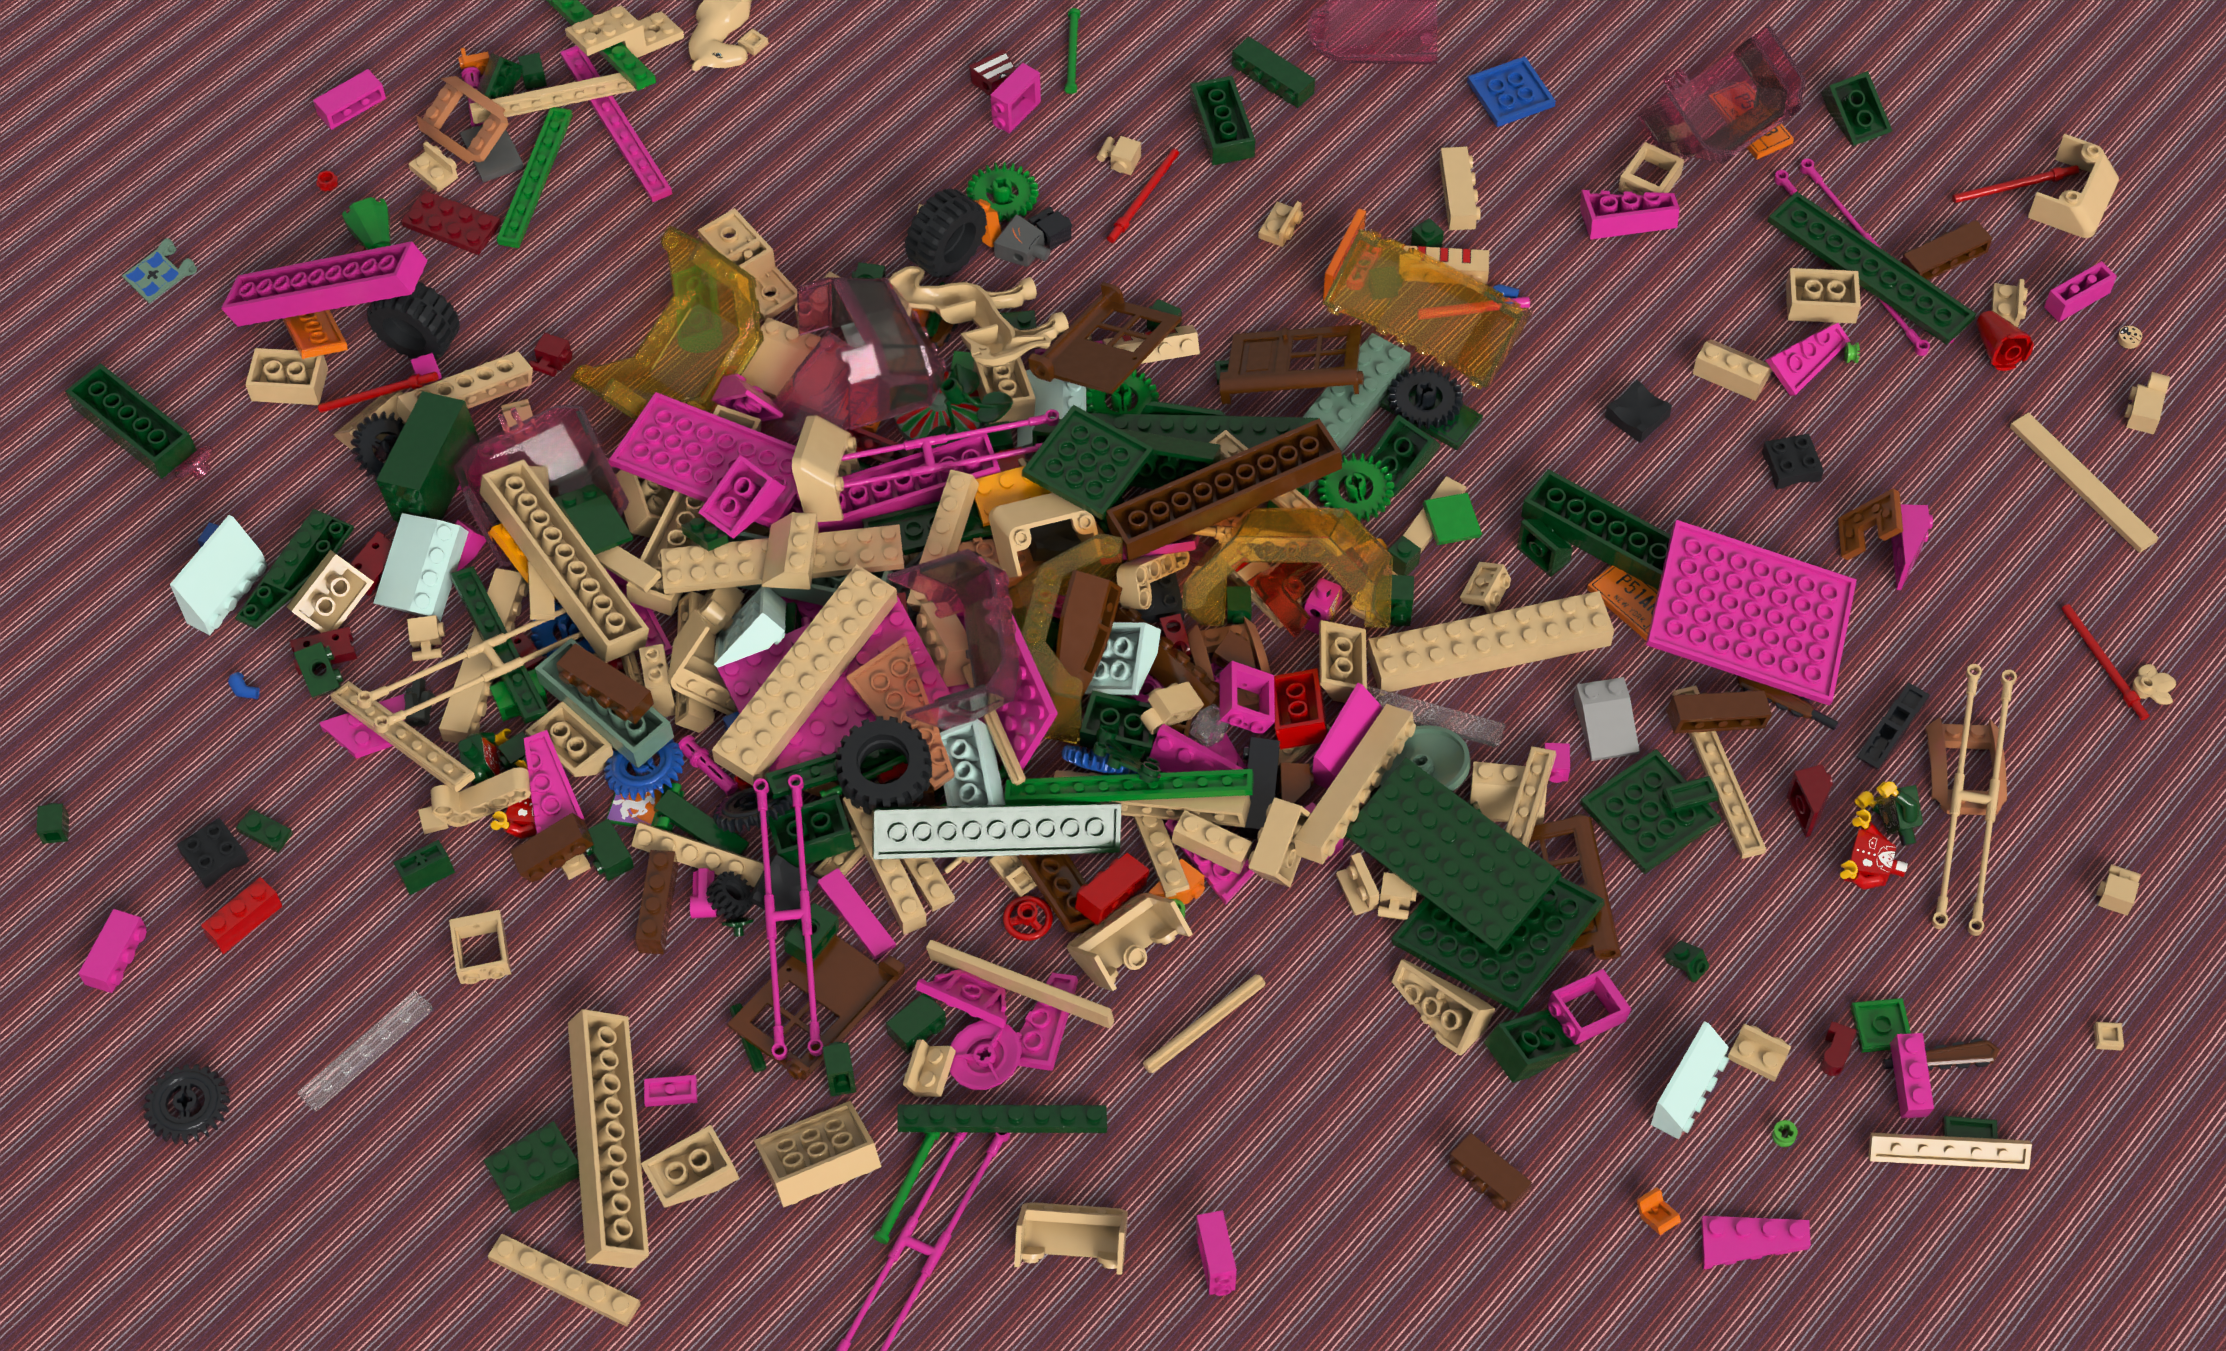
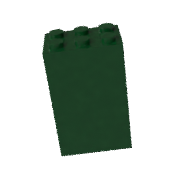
M421 392L376 479L393 521L399 523L402 513L442 520L480 444V439L465 401L429 392Z

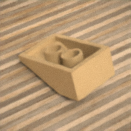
M711 1125L640 1163L664 1208L716 1192L740 1179Z

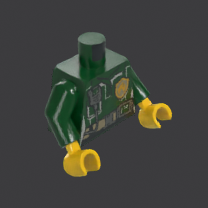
M1882 782L1877 787L1880 796L1876 797V801L1869 791L1862 792L1855 799L1854 802L1859 808L1865 809L1870 805L1872 811L1882 817L1888 835L1899 834L1901 846L1916 843L1913 829L1923 825L1916 785L1897 788L1893 782Z

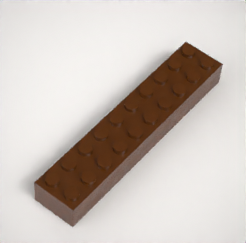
M1319 418L1106 511L1108 528L1128 561H1131L1342 469V452Z

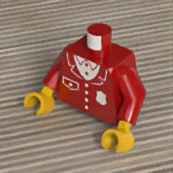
M518 760L516 762V765L520 768L527 769L525 761ZM531 795L527 799L508 806L506 813L497 811L492 815L494 819L498 820L491 822L490 825L493 830H499L502 827L505 832L519 839H526L537 835Z
M1867 810L1857 811L1856 814L1859 817L1853 818L1852 824L1856 827H1862L1856 835L1850 860L1841 864V867L1845 870L1840 873V877L1844 881L1853 882L1862 890L1885 886L1889 874L1904 877L1908 863L1894 859L1895 844H1892L1873 825L1871 815Z

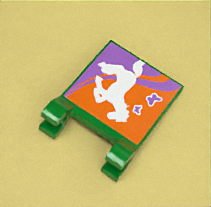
M672 783V788L662 785L664 794L669 789L681 798L684 797V791H680L681 784ZM657 788L654 789L655 798L649 792H646L645 800H642L639 793H637L635 801L632 800L630 792L626 799L623 798L622 794L614 795L606 820L609 819L611 824L637 827V824L642 822L672 832L673 825L669 824L670 819L668 817H663L654 811V806L664 795Z

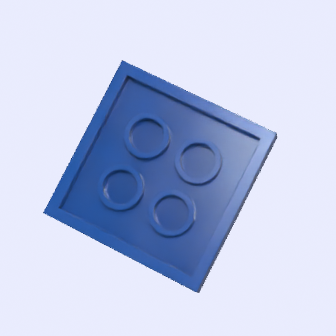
M1525 56L1470 75L1467 78L1468 85L1496 127L1555 107V99Z

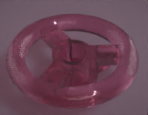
M207 445L198 449L179 465L174 473L175 477L183 478L190 473L196 479L204 476L211 469L206 460L212 454L213 448Z

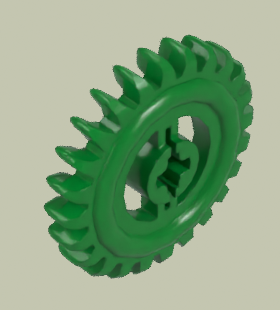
M996 162L994 163V170H990L989 166L986 165V173L978 169V176L973 174L972 181H968V187L966 188L967 196L974 201L983 199L991 204L990 207L997 211L999 222H1003V219L1011 222V218H1014L1016 214L1025 216L1027 211H1031L1033 205L1037 203L1036 198L1039 193L1037 190L1038 184L1035 182L1034 176L1030 177L1028 170L1023 173L1022 166L1015 171L1014 163H1012L1010 169H1007L1005 162H1003L1001 169L998 168ZM1012 186L1018 191V196L1012 194ZM987 192L993 195L995 203L988 199L986 196Z
M1135 369L1116 391L1111 394V406L1115 411L1106 406L1105 398L1109 393L1086 387V412L1140 414L1146 404L1152 401L1159 402V393L1156 391V385H1151V378L1145 380L1144 372L1137 377V370ZM1133 392L1137 396L1138 403L1135 408L1128 411L1132 405Z
M1352 453L1350 461L1347 460L1345 455H1342V469L1322 477L1323 480H1318V485L1321 487L1317 489V493L1320 495L1319 502L1324 504V510H1330V516L1334 517L1338 514L1339 521L1347 518V523H1351L1355 519L1356 523L1359 524L1361 519L1364 518L1366 522H1369V516L1377 518V511L1385 512V506L1391 504L1389 498L1394 496L1392 491L1394 483L1390 482L1392 474H1387V466L1381 468V460L1373 464L1374 459L1372 455L1368 461H1365L1364 453L1361 454L1359 460H1356L1355 454ZM1365 478L1373 485L1372 494L1367 500L1364 499L1367 493ZM1344 480L1346 496L1351 501H1356V503L1347 502L1339 494L1340 484Z

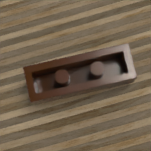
M571 813L515 847L510 852L519 875L530 882L542 879L545 874L555 868L562 867L576 855L583 854L594 843L585 821Z
M1472 1133L1450 1154L1448 1165H1450L1451 1170L1457 1176H1463L1467 1179L1475 1191L1480 1194L1484 1193L1489 1197L1492 1204L1499 1210H1504L1510 1214L1530 1193L1532 1182Z

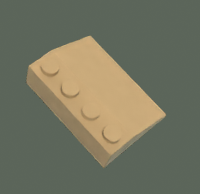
M767 318L756 335L741 376L746 379L748 384L761 388L767 395L788 403L792 400L821 412L851 364L849 347Z
M851 1101L754 1140L783 1208L881 1167L875 1144Z

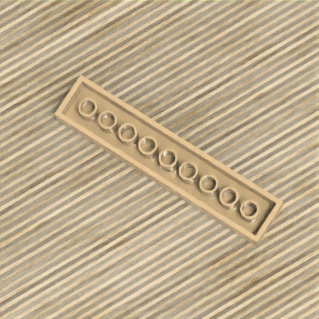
M717 405L713 413L714 415L761 432V419ZM674 490L640 560L658 570L662 575L661 549L698 546L696 542L682 533L681 525L690 522L693 518L702 517L707 520L698 513L705 502ZM663 577L647 593L638 589L629 581L626 585L627 600L629 602L672 616L683 592L664 594Z
M523 459L483 474L480 494L599 658L607 663L645 647L649 628Z
M856 564L712 749L714 762L752 786L755 780L762 778L898 602L896 588Z
M1597 591L1368 639L1367 656L1379 693L1383 694L1611 646L1614 628L1601 593Z
M582 1009L568 1022L586 1263L635 1268L649 1256L642 1168L640 1164L641 1156L628 1016Z

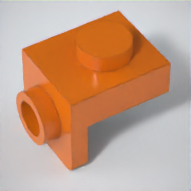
M465 47L460 48L462 56L458 57L461 70L475 67L483 75L490 59L488 52L467 56Z
M1658 1187L1637 1199L1640 1218L1659 1235L1681 1222L1680 1215L1663 1201L1662 1192Z

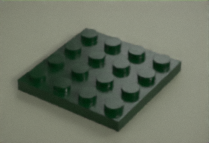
M1073 405L1023 468L1022 476L1103 520L1106 516V511L1113 507L1151 457L1153 447Z
M1657 749L1583 797L1580 801V805L1643 874H1646L1721 821V817L1708 803L1671 813L1662 793L1663 788L1687 781Z

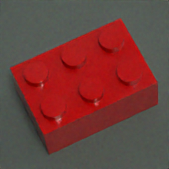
M1318 668L1274 676L1275 731L1277 739L1280 741V750L1323 742L1328 732Z

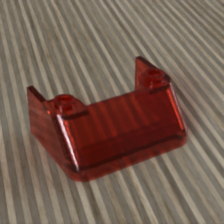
M1314 540L1259 574L1254 581L1256 593L1294 638L1299 635L1311 619L1297 602L1305 591L1300 578L1327 561L1356 597L1361 594L1374 578L1372 573L1351 549H1348L1337 558L1319 541Z

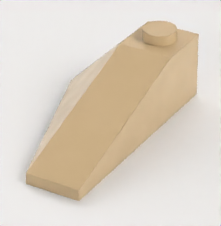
M1405 959L1400 961L1392 983L1410 1005L1413 1004L1421 1014L1420 1018L1422 1021L1428 1024L1436 1033L1435 1037L1437 1040L1458 1055H1463L1486 1031L1496 1009L1479 997Z

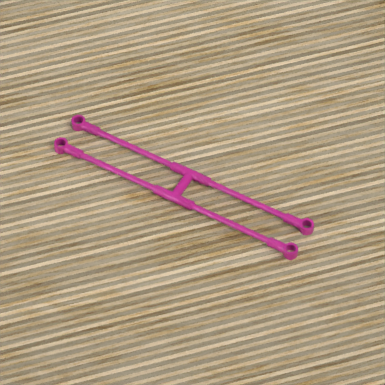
M1803 159L1800 171L1803 174H1808L1815 184H1818L1860 235L1881 248L1871 235L1863 230L1822 181L1823 178L1814 168V162L1811 159ZM1778 170L1775 174L1774 182L1779 186H1783L1789 195L1792 196L1797 189L1789 181L1788 172ZM1879 299L1906 332V336L1915 346V353L1920 356L1927 355L1930 348L1929 342L1921 340L1891 306Z
M1050 409L1045 415L1029 417L1028 420L949 435L941 434L904 441L902 444L845 454L842 461L902 449L922 448L926 465L910 468L907 471L845 482L844 489L907 476L927 475L953 470L954 467L1037 452L1043 443L1035 444L1032 447L965 460L935 463L931 446L947 443L949 440L1030 425V427L1041 424L1055 426L1059 423V413L1054 409ZM791 461V462H790V467H791V472L793 473V471H792V461ZM796 489L797 499L800 501L798 490Z
M797 774L790 776L788 784L792 790V802L796 817L801 891L799 892L800 909L775 911L774 895L771 888L766 818L769 785L763 778H759L753 783L754 791L757 794V806L761 822L766 893L764 895L767 940H769L774 1007V1045L771 1051L777 1060H784L788 1055L787 1047L784 1044V1032L780 1015L775 945L777 921L801 919L802 935L805 938L811 1019L809 1023L810 1041L808 1043V1050L811 1055L819 1056L823 1053L822 1047H824L820 1040V1028L817 1021L813 973L810 894L807 890L801 813L804 782L802 777ZM796 780H799V781H800V784H799V785H797V786H793V785H792V783H793L794 781H796ZM761 784H764V785H765V788H764V789H762V790H758V789H757V787H758L759 785H761ZM814 1044H819L820 1048L813 1051L811 1049ZM778 1048L784 1049L781 1055L775 1054Z
M965 1132L955 1133L954 1141L915 1212L909 1217L888 1255L889 1259L844 1339H841L836 1351L848 1350L852 1337L893 1263L898 1260L904 1247L907 1246L929 1257L921 1270L919 1280L880 1351L888 1350L927 1277H930L952 1237L951 1233L991 1159L996 1156L1002 1143L1010 1138V1133L1005 1135L995 1133L986 1151L987 1155L949 1225L942 1232L933 1247L911 1237L919 1222L918 1218L958 1145L960 1142H963L967 1135Z

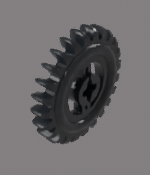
M1422 364L1421 370L1418 372L1415 365H1413L1412 374L1405 368L1403 376L1398 373L1396 380H1392L1391 386L1388 388L1389 395L1387 400L1390 402L1389 407L1391 410H1394L1395 416L1400 415L1411 424H1416L1417 428L1420 429L1422 425L1426 429H1430L1431 425L1439 428V423L1447 425L1448 420H1454L1455 415L1460 413L1464 396L1463 392H1461V385H1456L1457 378L1450 380V372L1443 377L1442 367L1437 373H1434V366L1431 365L1430 370L1426 372L1425 366ZM1414 389H1416V406H1413L1409 401V394ZM1438 391L1442 397V402L1438 407L1432 409L1435 405L1436 393Z
M385 411L380 414L379 418L376 413H373L371 420L369 417H365L363 423L357 425L358 430L353 432V436L356 439L351 440V444L355 446L351 453L357 455L354 462H360L359 470L366 469L365 476L373 475L374 482H377L376 479L385 463L376 458L372 448L376 449L379 458L386 461L405 425L402 423L401 417L395 420L394 412L388 418H386ZM381 434H389L382 441L375 438Z
M759 785L757 789L762 790L765 788V785ZM748 786L743 790L736 791L737 793L730 794L728 798H724L716 806L713 812L714 822L724 832L729 830L732 833L735 831L736 826L737 831L740 833L743 830L742 825L744 824L749 832L751 826H757L760 829V812L757 806V794L753 787ZM770 791L767 793V825H769V816L778 821L777 812L780 816H785V811H790V806L793 805L792 794L773 799Z
M185 1064L183 1070L176 1066L174 1067V1073L171 1074L169 1071H165V1078H156L158 1085H151L149 1087L152 1094L145 1096V1100L148 1103L143 1105V1109L146 1111L144 1118L146 1121H149V1129H154V1134L157 1137L162 1135L165 1142H168L171 1135L176 1145L180 1137L188 1145L191 1135L196 1142H199V1133L202 1132L206 1137H209L207 1128L211 1127L218 1130L214 1121L224 1122L225 1119L220 1112H229L228 1107L223 1104L231 1102L229 1096L226 1095L229 1093V1089L227 1086H224L225 1080L219 1078L217 1071L211 1072L208 1066L201 1069L199 1064H195L190 1069L189 1064ZM192 1087H196L204 1093L205 1101L203 1107L196 1094L192 1091ZM181 1089L173 1098V1105L180 1115V1118H176L170 1115L167 1106L173 1093Z

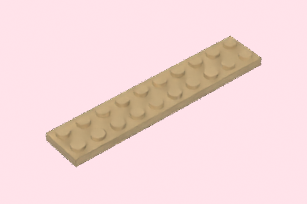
M900 525L818 533L812 579L848 575L856 564L870 573L904 569ZM769 538L728 542L711 551H707L700 545L661 549L664 594L762 584Z

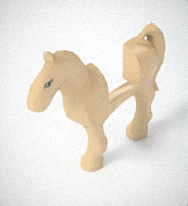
M704 0L699 5L696 12L698 25L689 41V54L691 59L694 60L692 64L693 71L699 70L702 66L729 68L746 62L748 54L745 48L722 42L730 32L739 28L749 19L752 0Z
M908 266L894 273L886 280L879 291L873 290L867 294V297L872 300L883 298L892 304L904 308L936 312L943 320L951 324L972 320L979 329L961 333L962 341L971 351L975 361L990 368L1000 367L1013 362L1030 349L1036 347L1048 349L1051 342L1056 340L1057 335L1063 334L1069 328L1067 318L1063 312L1052 314L1048 322L1029 330L1014 328L999 313L997 309L1020 307L1024 300L1029 301L1036 298V286L1031 277L1020 280L1017 286L1003 292L985 291L979 285L967 282L949 283L940 286H919L924 278V270L920 267Z

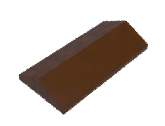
M1067 854L1017 855L1067 932L1084 933L1095 925V923L1075 909L1077 891L1084 884H1088Z

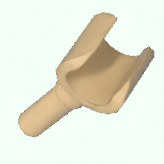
M956 857L943 870L948 874L963 860L971 864L976 857Z

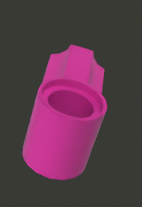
M700 868L693 872V896H690L691 918L717 917V909L713 910L711 908L713 903H708L707 899L709 896H706L708 886L715 880V872L708 868Z

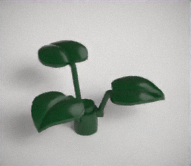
M955 364L949 378L940 385V390L946 397L944 403L947 406L951 426L950 428L947 425L938 426L927 437L957 433L954 431L956 426L951 404L959 405L966 398L975 407L979 408L977 418L982 423L989 424L998 421L1010 410L1013 399L1006 393L995 391L986 394L982 399V403L976 402L969 394H972L980 383L978 374L973 370ZM959 439L947 441V443L932 445L931 447L933 449L948 443L958 441Z

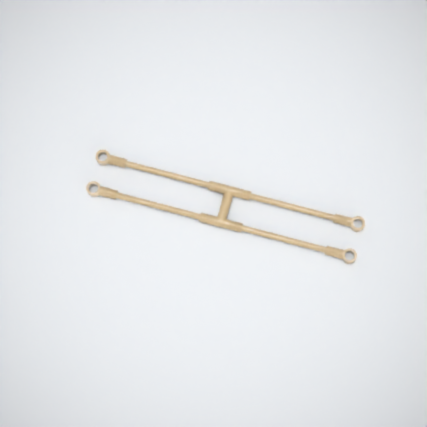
M564 608L555 611V618L567 613ZM534 620L508 633H501L467 648L461 654L387 687L382 686L371 692L361 691L357 695V703L361 708H369L373 701L388 695L390 691L464 658L468 659L482 652L485 653L495 667L481 674L476 679L405 711L400 710L387 717L384 715L377 716L374 720V728L379 733H385L389 730V726L406 719V716L479 683H486L523 666L524 663L561 647L570 638L577 640L583 637V634L581 632L575 633L527 656L518 657L504 664L493 647L506 642L507 639L549 621Z
M1977 664L1969 665L1966 671L1968 679L1966 695L1968 696L1957 773H1955L1950 806L1951 820L1941 894L1938 897L1936 913L1932 919V925L1936 929H1943L1948 923V916L1946 915L1948 904L1947 890L1961 801L1987 805L1985 816L1986 829L1977 898L1973 906L1972 920L1967 927L1968 932L1974 936L1980 935L1984 929L1982 921L1984 904L1982 902L1992 825L1995 822L2000 787L1999 772L2005 726L2012 688L2017 679V675L2013 670H2005L2000 679L2003 685L2001 694L2002 708L1993 776L1990 780L1988 795L1963 791L1965 779L1963 772L1973 699L1976 695L1978 679L1982 673L1981 667ZM1975 670L1978 674L1973 675L1970 671ZM2005 676H2010L2013 680L2008 681L2005 679ZM1936 918H1942L1944 923H1938ZM1977 924L1980 929L1975 930L1972 928V925Z

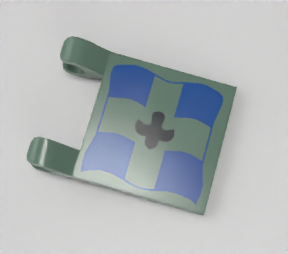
M166 238L161 242L157 250L123 274L122 277L148 303H151L182 278L196 273L197 267L191 259L187 258L177 269L165 257L176 252L173 242Z

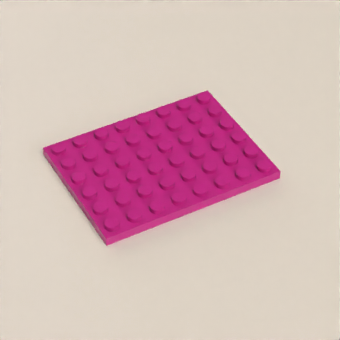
M1676 520L1671 532L1646 645L1822 704L1830 705L1833 702L1857 579Z
M898 596V602L768 769L769 772L836 753L837 748L841 747L840 741L844 735L850 736L849 730L854 725L859 728L862 726L861 721L863 720L876 721V717L846 681V677L904 636L907 638L934 718L956 709V703ZM809 624L785 634L784 638L777 645L773 643L769 649L717 668L739 714Z

